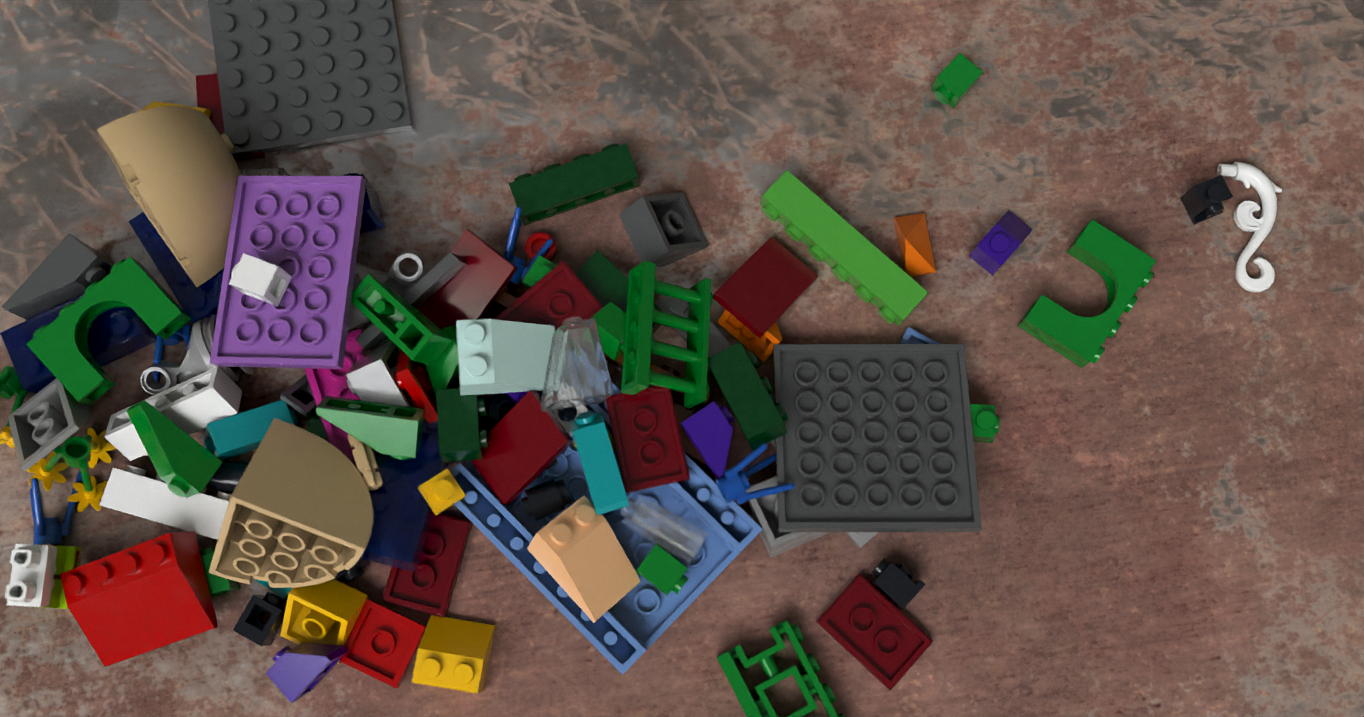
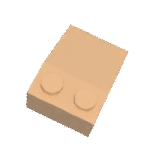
M582 496L539 530L527 547V550L593 623L641 582L609 523L602 514H596L594 505L585 496Z

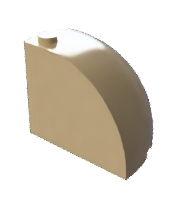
M163 106L142 110L98 128L97 131L126 188L194 285L198 287L215 276L225 265L238 176H242L231 154V151L235 150L228 136L225 133L220 135L211 120L204 113L185 106Z
M274 418L231 495L208 573L246 584H251L252 580L255 579L268 581L269 586L274 588H294L320 584L336 578L337 573L344 569L349 570L362 556L368 544L373 525L372 500L363 477L353 463L331 443L311 432L296 427L294 424Z

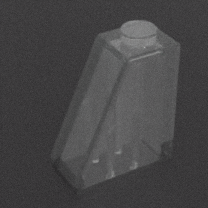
M579 316L571 317L564 320L563 325L553 333L540 404L542 412L598 404L614 394L595 319L582 320V317Z
M641 494L638 495L636 500L630 498L628 500L629 506L624 507L620 513L625 517L622 524L654 545L657 544L667 553L689 566L704 543L708 533Z

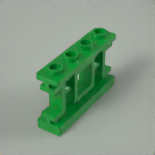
M783 620L769 628L768 630L776 644L748 659L740 644L716 656L747 717H777L764 690L791 675L807 704L783 717H803V715L818 708L811 696L815 693L828 717H845L843 713L836 714L831 704L836 699L827 683L821 685L815 673L820 671V668L811 652L805 655L800 645L804 638L796 623L790 625L787 620ZM785 633L806 674L801 676L796 665H792L781 672L779 671L771 655L786 647L780 634ZM737 657H739L744 669L760 661L768 679L754 686L759 696V699L756 701L753 700L733 661Z

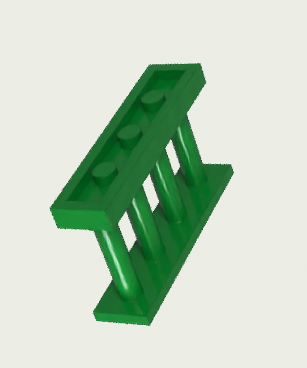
M643 261L629 271L621 393L635 395L648 388L649 384L685 392L684 407L691 408L706 401L709 392V383L707 381L710 306L713 300L711 279L705 278L689 289L657 280L655 276L656 264ZM654 293L689 302L688 318L656 310L653 306ZM652 323L687 331V348L655 341L652 337ZM651 353L685 361V379L653 372L650 368Z

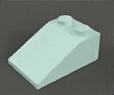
M497 319L456 320L460 396L560 389L555 326Z

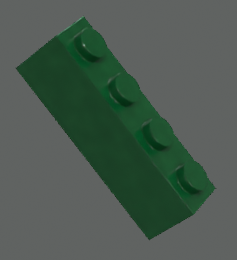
M625 143L622 145H608L602 149V152L593 155L587 153L578 155L572 162L563 165L559 163L549 165L544 168L543 172L534 175L530 173L522 174L516 177L514 182L509 183L516 206L522 209L520 217L523 225L526 226L639 187V177Z

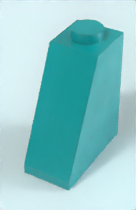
M280 400L208 423L201 438L205 448L221 461L230 460L257 449L274 418L294 425L298 424V420L293 407H288L285 401Z
M587 411L578 414L569 423L596 514L600 515L629 506L601 412Z

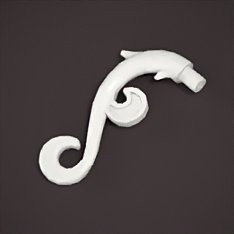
M1243 162L1219 164L1217 167L1218 176L1222 175L1231 177L1233 180H1240L1246 188H1250L1251 185L1260 197L1262 213L1259 219L1253 217V212L1260 210V206L1254 201H1244L1237 205L1233 212V217L1237 227L1243 231L1254 232L1237 261L1235 278L1243 289L1250 292H1262L1273 284L1275 279L1274 268L1266 259L1257 257L1253 260V263L1257 264L1260 268L1259 278H1251L1247 275L1246 263L1272 229L1277 214V196L1275 192L1281 193L1282 189L1275 185L1259 168Z

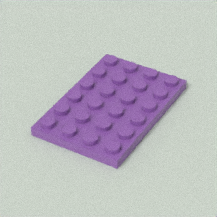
M238 176L210 357L211 364L233 367L343 369L366 180L362 176ZM243 253L277 265L292 276L278 307L245 295L229 284L233 268L239 263Z

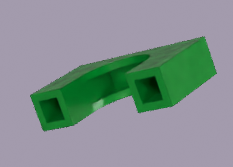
M1093 219L1082 228L1067 253L1092 268L1103 279L1108 296L1103 312L1094 317L1077 316L1042 294L1032 303L1018 325L1019 328L1080 368L1090 362L1095 364L1105 350L1101 345L1107 337L1112 338L1120 328L1122 323L1118 321L1123 311L1128 313L1138 299L1134 294L1139 287L1144 288L1154 275L1151 268L1156 262L1155 259Z
M132 257L120 260L114 264L110 270L111 273L101 281H96L88 286L85 290V295L75 303L73 302L63 307L59 312V317L50 324L37 329L33 334L34 338L26 344L78 402L90 406L116 384L94 360L88 348L87 337L89 329L100 314L116 307L132 308L156 335L165 340L169 339L192 319L147 269Z

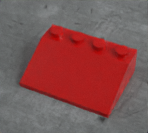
M195 532L167 533L60 574L67 607L105 667L218 628Z

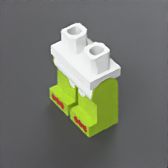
M15 544V549L12 550L10 559L12 564L10 584L7 585L5 594L7 605L69 609L66 604L61 579H53L54 575H60L63 572L79 567L81 547Z

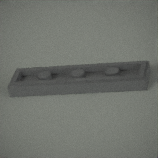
M452 252L448 253L401 298L415 309H418L467 264L460 256ZM372 323L356 337V341L363 349L373 350L387 336Z

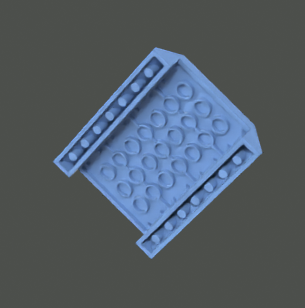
M575 348L558 365L560 387L564 385L588 411H593L594 413L601 412L606 429L612 433L605 397L620 394L621 391ZM557 390L542 391L539 395L545 402ZM566 407L560 412L559 418L564 422L574 420L577 410L572 407ZM574 436L571 437L573 441L556 458L558 463L542 471L524 489H529L552 479L555 482L563 479L572 501L571 504L565 506V510L582 496H585L593 504L579 453L573 443L575 441ZM615 449L613 452H614L615 459H616V462H617V466H618V469H619V472H620V476H621V479H622V475H621V471H620V466H619V461H618V456H617V452H616V449ZM685 454L690 480L627 493L629 506L606 512L602 515L609 523L635 571L655 544H657L688 568L684 575L689 579L678 594L671 591L667 596L637 573L641 582L593 623L527 550L536 533L565 510L536 521L534 515L527 517L521 498L526 497L524 490L509 505H502L471 460L465 465L459 463L451 471V474L466 495L455 504L457 508L622 675L762 530L734 501L727 503L721 495L717 484Z

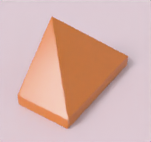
M925 213L895 217L893 220L903 271L910 277L936 273Z
M727 310L724 311L717 321L744 346L752 350L763 362L772 354L774 344H779L782 341L777 322L761 338H758Z

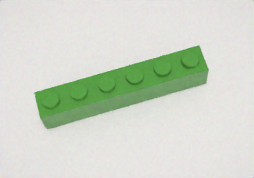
M788 170L762 195L760 206L763 207L761 209L762 212L774 222L778 220L786 227L784 229L785 232L794 241H802L808 247V252L814 259L819 262H826L832 268L831 272L841 282L847 281L855 288V294L866 303L871 302L879 309V315L890 324L894 322L899 326L928 294L921 285Z

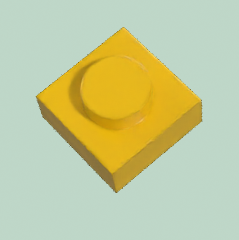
M448 468L418 487V490L436 516L466 496Z

